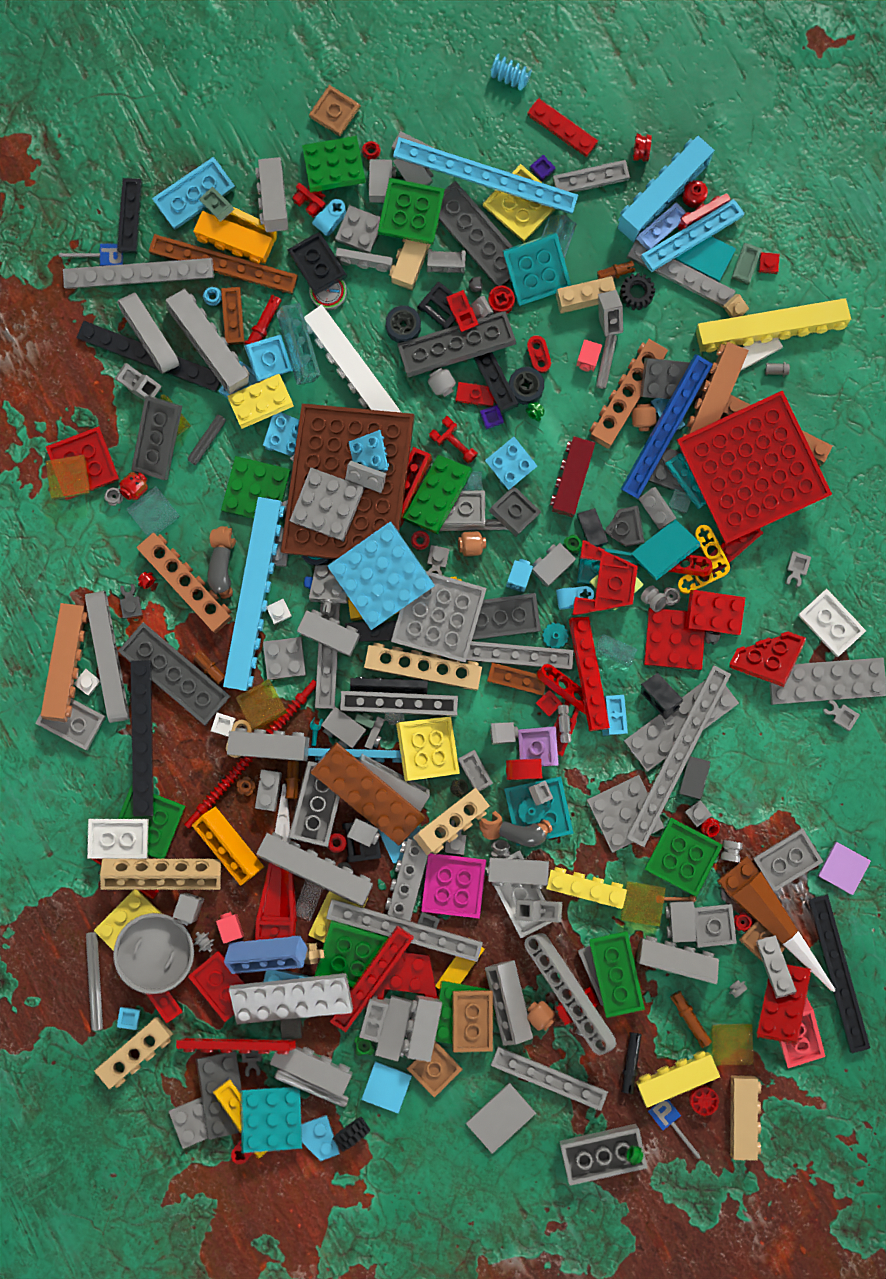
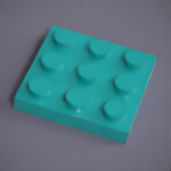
M556 232L502 251L519 306L557 293L559 288L572 286Z
M561 777L547 779L546 783L553 799L542 803L545 813L541 821L547 820L553 830L546 835V839L574 834ZM545 780L504 789L512 824L529 826L519 818V805L522 804L523 800H527V798L533 799L529 787Z
M284 1087L240 1090L242 1153L302 1148L299 1088Z

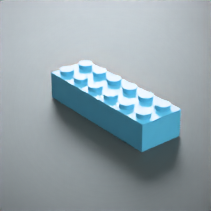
M699 136L694 140L690 139L685 144L682 153L677 152L671 159L672 163L668 167L665 165L658 173L660 176L656 180L651 179L646 185L647 189L635 196L633 199L634 203L631 206L627 205L621 211L618 229L635 243L636 237L678 198L687 183L695 180L709 165L715 150Z

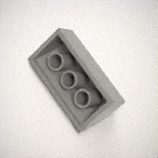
M646 935V939L640 937L635 961L639 964L717 984L719 959L714 957V953L703 951L700 954L695 952L696 948L684 945L682 949L676 947L677 943L666 940L664 944L657 942L658 938Z

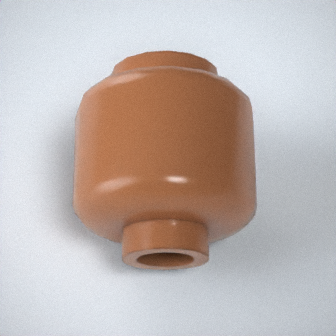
M636 404V408L632 410V425L638 427L639 431H650V427L655 426L657 423L656 408L651 407V404Z
M478 531L463 532L461 537H458V550L465 557L480 556L483 549H486V538L482 537Z
M534 1001L527 1009L529 1012L527 1019L539 1031L542 1029L546 1031L556 1020L554 1018L555 1011L544 1001H540L538 1004Z

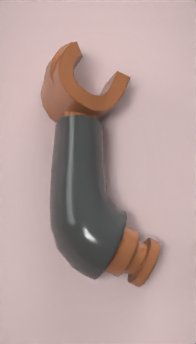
M220 526L218 529H213L210 533V544L214 549L207 575L210 588L213 592L219 593L223 599L229 598L233 594V590L230 587L231 579L228 575L230 549L236 543L235 538L231 539L232 528L227 526Z
M496 811L492 813V822L487 821L485 818H481L479 822L480 830L485 838L493 840L501 836L527 847L540 845L546 841V835L553 830L547 820H542L539 824L533 823L529 826H519L506 821L502 822L501 815Z

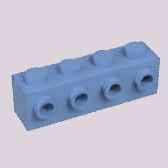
M301 936L229 943L224 963L232 974L301 968L304 965L308 947Z

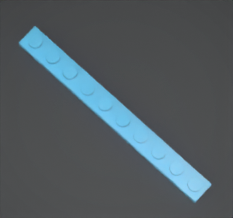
M398 137L393 154L395 158L569 214L573 213L578 198L577 194Z

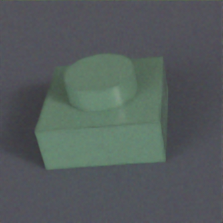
M362 713V715L357 714L354 720L370 729L375 724V721H372L373 717L366 713Z

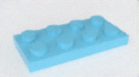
M212 157L152 199L172 228L176 230L207 209L199 198L211 187H214L223 197L236 188L216 159Z

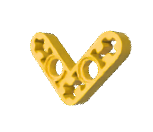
M707 525L699 526L694 536L701 544L700 549L703 555L712 561L713 570L718 567V563L721 566L725 565L726 568L724 573L721 571L715 572V578H713L711 573L709 579L705 582L700 581L699 577L695 576V581L699 585L696 586V583H693L689 586V590L686 587L682 588L683 580L690 582L693 580L691 577L693 575L687 574L683 576L678 582V589L683 594H689L690 590H698L724 577L730 570V564L712 529ZM700 530H703L704 532L707 531L708 534L706 537L708 541L712 539L713 542H709L708 544L703 546L702 543H705L706 541L704 537H699V534L701 533ZM709 546L716 547L718 550L717 555H708L707 548Z

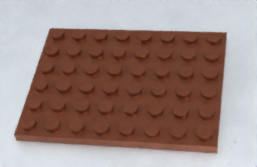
M302 403L281 546L282 554L338 559L389 522L393 523L398 532L400 531L415 419L414 414ZM381 430V435L384 436V447H386L387 464H389L388 471L384 472L386 473L384 488L380 493L364 487L365 489L345 540L341 541L291 523L290 518L310 468L345 480L347 466L352 461L349 441Z

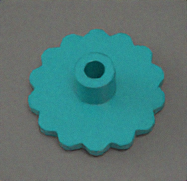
M551 623V625H547L543 630V641L551 648L559 649L568 642V630L560 623Z
M527 798V800H523L522 804L519 805V818L528 825L536 824V822L539 823L544 817V805L536 806L533 799Z

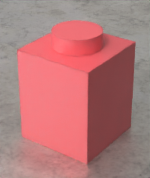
M584 339L576 366H579L583 371H594L602 345Z
M231 912L220 915L221 919L216 922L223 944L244 936L237 914L232 915Z

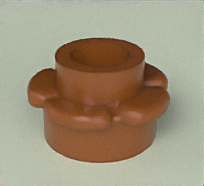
M243 777V779H239L237 782V791L241 795L249 796L256 788V784L250 777Z

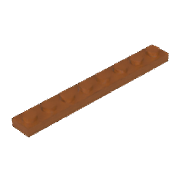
M156 234L153 236L149 249L150 254L173 261L212 258L213 272L292 295L298 280V275Z

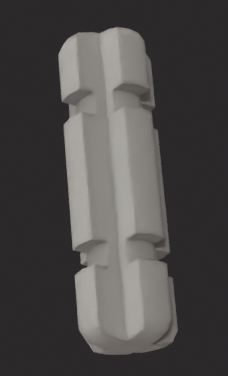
M568 705L558 706L561 743L571 742Z

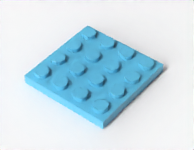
M392 522L387 523L327 566L371 630L435 586Z

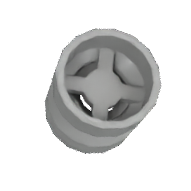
M652 585L644 590L641 600L645 604H650V608L653 611L658 612L665 607L668 597L663 593H659V590Z
M723 840L724 852L721 853L720 859L740 863L741 857L739 852L742 850L743 843Z

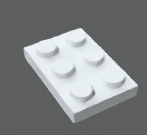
M825 589L798 614L803 622L836 657H839L866 632L828 589Z
M88 819L87 858L147 859L149 819Z

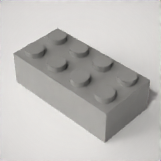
M307 761L288 837L328 847L340 797L310 773L317 763Z
M636 1124L559 1141L569 1185L647 1168L645 1154L641 1163H637L635 1166H632L626 1160L627 1151L632 1145L641 1147L644 1153L639 1128Z

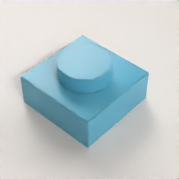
M120 1007L117 1027L137 1030L141 1010Z

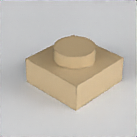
M735 294L723 306L730 318L740 317L749 309L740 294Z

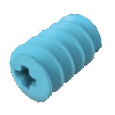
M497 54L491 67V77L495 78L498 75V81H502L505 78V84L511 82L512 87H516L518 84V90L521 91L526 86L532 69L526 73V66L519 70L520 63L513 67V60L506 64V57L500 61V54Z

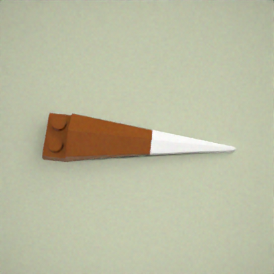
M748 856L742 858L740 863L735 864L717 880L719 885L731 899L769 933L776 936L777 940L799 961L811 969V972L826 987L835 992V988L762 872L757 869Z

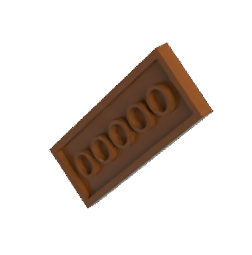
M337 742L310 771L311 774L397 845H400L425 819L424 814Z

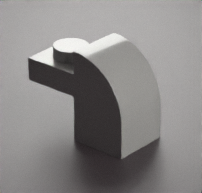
M124 363L114 378L133 394L144 400L145 396L155 397L161 388L160 384L149 376L142 375L127 363Z
M516 900L515 920L561 922L562 902Z

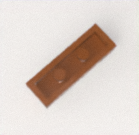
M240 287L221 288L225 340L228 345L244 344Z
M496 663L491 664L487 680L490 683L543 696L546 686L535 673Z

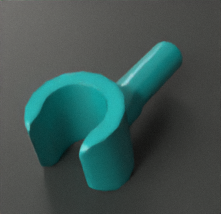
M314 717L310 723V728L313 730L311 745L316 746L318 730L322 727L323 719L321 718L319 725L314 722Z

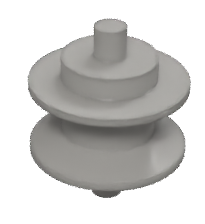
M197 932L195 934L197 938L194 939L196 942L193 945L198 944L200 946L198 952L208 950L210 953L212 951L211 946L214 939L209 940V932L206 934L204 932L202 934Z

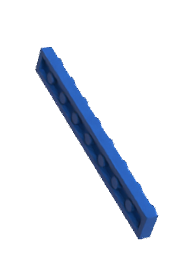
M694 355L622 485V491L639 499L713 365L711 362L699 355Z

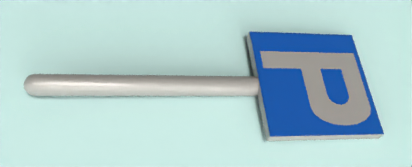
M100 244V253H59V257H100V266L123 265V253L117 251L118 244Z
M669 1099L653 1106L648 1112L660 1128L664 1130L671 1124L696 1158L700 1159L698 1152L674 1123L681 1115Z

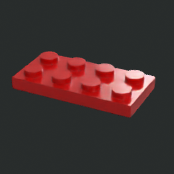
M787 965L796 993L776 999L768 977L757 1037L798 1045L811 969Z

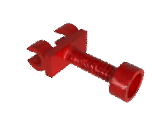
M446 416L442 423L448 430L441 436L433 429L429 433V437L439 446L447 439L462 452L463 460L470 464L477 457L478 453L473 448L467 449L452 435L457 429V424Z

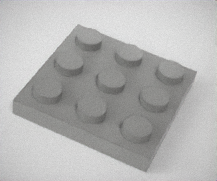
M310 468L290 522L344 541L365 488L364 486Z
M639 775L587 799V803L612 853L633 843L626 836L648 795ZM660 817L651 834L664 828Z

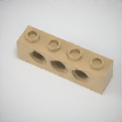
M474 788L414 835L413 838L426 855H429L431 852L436 854L444 848L442 844L445 841L450 843L458 837L457 832L460 829L464 832L472 826L471 821L474 818L479 820L486 815L487 812L485 810L490 805L480 792ZM464 808L469 809L470 816L464 813ZM449 819H453L456 822V827L450 825ZM435 830L441 833V839L436 837Z
M157 1016L95 1070V1073L109 1089L113 1086L118 1088L126 1081L124 1076L129 1072L133 1075L141 1068L139 1063L144 1059L148 1062L156 1055L155 1049L159 1046L163 1049L170 1043L169 1037L173 1033L161 1018ZM147 1036H152L155 1039L153 1046L147 1044ZM132 1049L139 1051L140 1057L138 1059L131 1056ZM117 1062L123 1063L125 1067L124 1072H119L116 1069Z

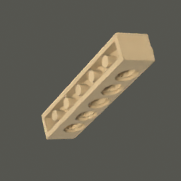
M373 643V646L368 645L364 665L366 670L478 691L482 667L477 662L468 661L465 664L451 658L448 660L441 659V656L436 654L423 656L422 652L411 650V653L403 652V648L392 646V649L384 648L385 645ZM389 654L391 656L390 663L383 664L380 661L381 656ZM402 658H408L410 665L403 668L399 665V661ZM426 661L429 664V669L421 671L418 668V664ZM445 665L448 668V672L445 675H440L437 672L438 666ZM460 668L465 669L467 676L460 679L456 676V671Z
M102 859L100 872L101 890H220L221 861L219 859Z

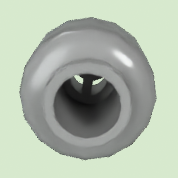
M441 367L429 374L428 384L435 395L443 394L445 397L453 392L452 387L455 386L456 382L448 369H442Z

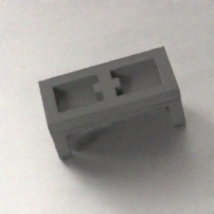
M692 756L689 757L680 794L698 800L702 799L711 765L710 761Z

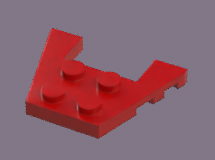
M583 540L580 558L600 561L595 600L575 597L572 615L632 605L638 566Z
M404 952L373 996L383 1000L384 990L389 989L425 994V997L438 999L430 956Z

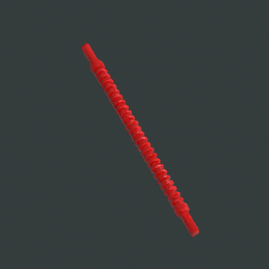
M314 679L301 693L295 696V700H291L292 704H288L287 709L284 708L285 712H281L280 717L277 716V721H273L274 724L269 725L270 729H266V734H273V731L282 729V725H286L285 722L287 720L290 721L289 717H293L294 712L297 713L296 709H300V705L306 703V698L316 688V681ZM244 756V758H240L241 761L236 762V767L233 766V770H229L228 775L225 774L226 778L221 779V783H217L218 787H214V791H210L211 795H207L206 800L203 799V803L196 807L197 810L184 825L190 829L193 823L209 811L208 808H212L213 803L216 804L215 800L220 799L219 796L223 795V791H227L226 788L231 787L230 783H234L235 778L238 779V774L241 775V771L246 770L245 766H249L248 763L253 762L252 759L257 757Z

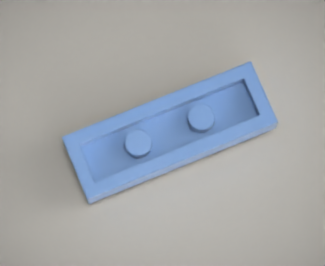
M676 202L643 230L636 239L647 251L652 249L678 227L681 221L680 218L686 212Z

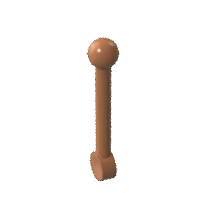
M658 895L655 900L658 903L663 901L695 902L696 897L693 895L689 897H662Z

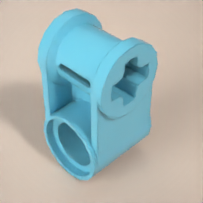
M340 199L332 200L313 220L312 224L325 236H329L344 219L346 214L344 202Z
M588 586L556 590L559 610L573 608L575 597L584 598L580 597L583 592L586 595L589 594L587 599H593V590Z

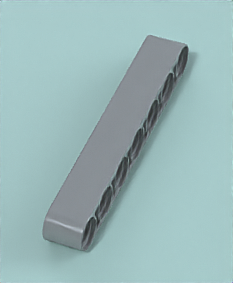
M105 590L85 594L109 723L129 720V709L107 594Z
M543 933L527 937L525 940L527 952L591 1049L598 1055L613 1050L616 1046L615 1037L549 938Z

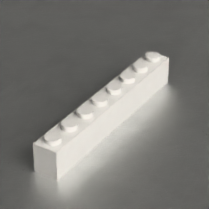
M320 305L303 317L305 322L304 328L309 334L313 333L317 346L320 349L324 348L327 352L326 358L331 364L335 363L338 367L336 369L337 373L342 379L346 378L349 382L347 384L348 388L353 394L357 393L360 397L358 401L364 409L401 412L323 305Z

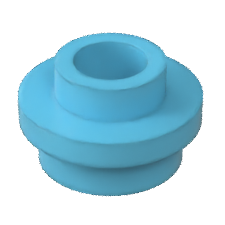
M209 287L204 291L203 299L206 304L216 306L222 300V293L216 287ZM211 295H216L214 300L210 299Z

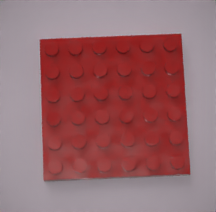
M783 390L677 439V443L725 544L832 495Z

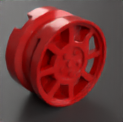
M636 133L633 160L638 161L642 159L648 162L652 135L642 136Z
M497 286L490 291L488 303L494 314L506 311V314H508L514 307L515 296L510 288Z
M702 1085L692 1089L689 1095V1103L696 1113L708 1116L717 1110L719 1098L713 1089Z

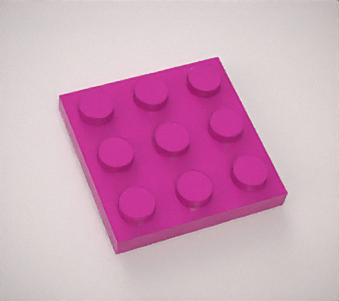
M430 853L427 859L421 912L480 918L486 860Z

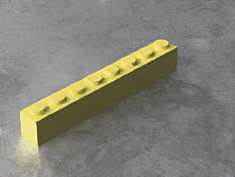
M845 298L699 323L696 335L700 352L706 351L709 353L716 351L720 344H724V342H730L737 346H750L754 341L761 340L762 343H768L773 340L772 338L777 337L780 340H785L796 335L803 337L814 332L820 334L831 329L842 330L848 326L851 317Z

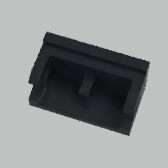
M658 672L641 684V694L665 720L680 708L679 704L683 702V699Z

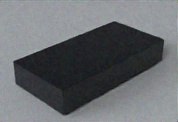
M596 509L577 513V518L586 541L596 547L607 545L608 540Z

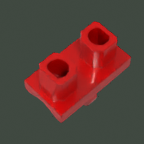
M301 183L297 184V191L292 200L300 207L305 201L309 202L310 204L306 208V212L314 218L325 209V202L322 201L325 195L322 191L310 193L309 186L307 189Z

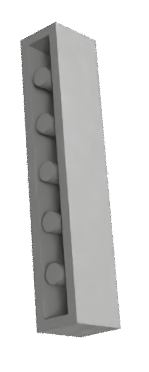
M183 289L166 299V309L230 395L249 384L250 374L245 366L240 365L236 353L229 350L225 338L218 335V330L214 323H210L207 320L205 311L202 308L199 309L196 305L197 302L191 293L188 294Z
M341 691L340 710L342 712L457 717L458 696Z
M274 832L272 835L266 834L256 853L259 858L361 907L364 906L373 887V884L370 883V878L364 875L358 877L352 874L353 870L345 866L341 869L335 866L336 862L331 859L325 858L322 860L317 857L318 854L309 849L306 852L300 849L301 846L293 841L287 843L282 840V836Z

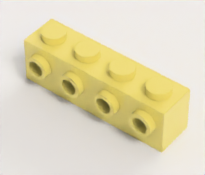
M555 867L554 870L549 869L548 886L545 885V889L621 909H623L627 892L626 889H623V884L612 882L611 885L604 884V879L593 877L592 880L585 879V874L574 872L573 875L566 874V869Z
M700 1051L694 1054L692 1059H681L675 1062L676 1065L668 1068V1066L659 1068L656 1074L651 1076L650 1074H645L639 1077V1081L636 1084L645 1106L650 1107L719 1078L720 1075L711 1054Z

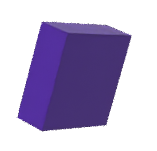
M542 155L530 165L529 169L542 182L555 171L556 167Z
M497 405L480 411L486 430L504 424Z

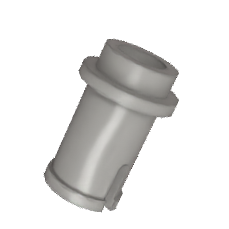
M783 362V364L766 363L765 374L782 375V377H785V375H789L790 364H786V362Z

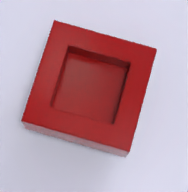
M761 252L758 273L777 274L779 271L780 254Z
M549 690L535 704L549 717L563 703Z

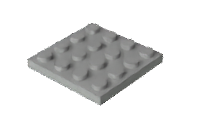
M426 571L435 586L400 610L391 642L466 663L487 588Z

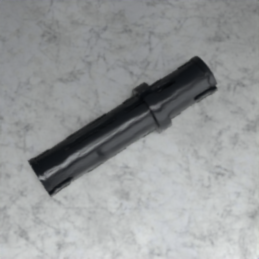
M629 1032L625 1069L622 1071L624 1078L621 1092L634 1094L635 1078L638 1076L637 1064L642 1034Z

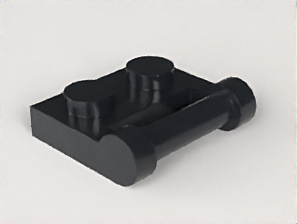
M438 281L419 303L417 309L421 312L424 311L438 322L443 330L450 328L455 322V318L446 297L454 293ZM430 301L450 317L447 320L444 319L428 305Z
M367 820V821H364V822H366V823H368V824L374 826L370 821H368V820ZM354 822L342 824V830L345 831L348 857H346L347 863L381 858L379 838L376 844H371L370 847L360 843L361 855H355L354 840L347 837Z

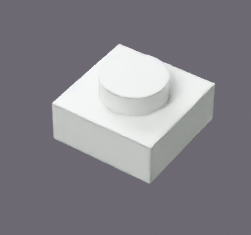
M284 599L267 606V610L275 625L292 617Z
M85 669L74 682V685L90 696L101 681Z
M216 713L211 731L229 737V731L232 730L236 718Z

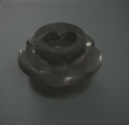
M454 779L452 781L451 792L458 798H461L462 795L468 792V785L463 779Z

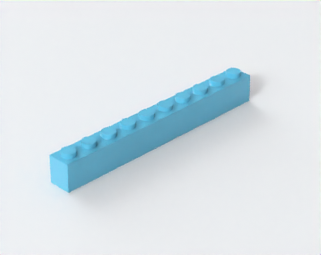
M258 497L223 687L248 691L249 687L252 688L254 676H251L252 668H256L257 657H255V652L259 650L261 638H258L259 630H263L264 619H262V614L266 612L268 605L265 597L266 593L270 592L271 582H269V576L273 574L275 567L272 559L273 555H277L278 544L275 543L277 536L280 537L282 529L279 521L280 517L283 518L285 513V506H282L283 503L279 500Z

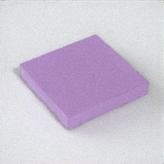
M556 727L518 730L520 759H541L542 767L558 765Z
M835 842L817 876L853 895L871 861Z

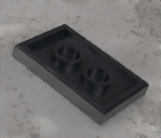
M320 232L287 249L314 295L347 278L346 272Z

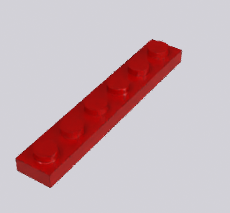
M589 617L569 619L589 731L607 730L610 726Z
M396 926L350 990L353 1012L333 1014L329 1020L330 1023L344 1032L349 1029L414 939L413 935Z
M182 1038L176 1040V1049H183V1052H195V1049H202L203 1053L214 1052V1049H220V1053H232V1050H239V1053L246 1054L251 1053V1050H258V1054H269L270 1051H277V1054H289L290 1050L296 1048V1040Z

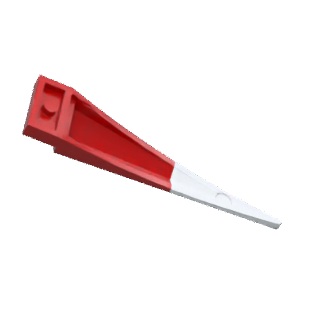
M283 784L275 833L282 836L283 841L289 843L291 841V838L288 837L290 832L288 799L285 798L286 784ZM270 862L256 918L255 940L295 936L297 915L294 875Z

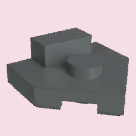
M638 505L619 509L611 523L604 530L607 535L625 547L645 543Z

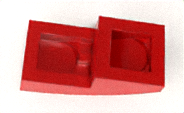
M464 290L446 297L461 332L479 325Z

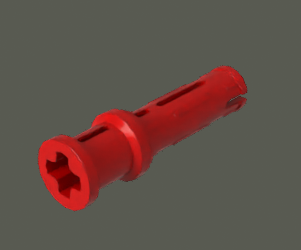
M270 296L258 323L251 328L252 332L248 340H245L244 345L261 341L267 336L266 330L282 302L279 297Z

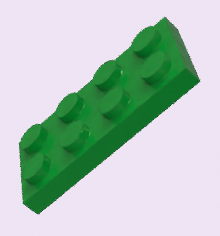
M438 455L403 517L404 521L438 535L470 477L472 468Z
M628 931L589 939L605 1017L608 1018L645 1010Z

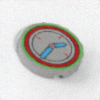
M343 280L316 295L309 288L312 302L317 307L323 305L326 311L338 308V306L343 304L347 295L346 285Z

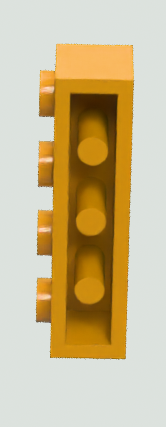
M204 211L201 212L194 229L198 241L205 244L208 242L212 243L220 250H230L235 256L248 257L251 262L258 264L266 263L273 247L271 237L225 219L220 222L214 215Z
M216 806L192 824V827L240 886L264 868L263 864Z

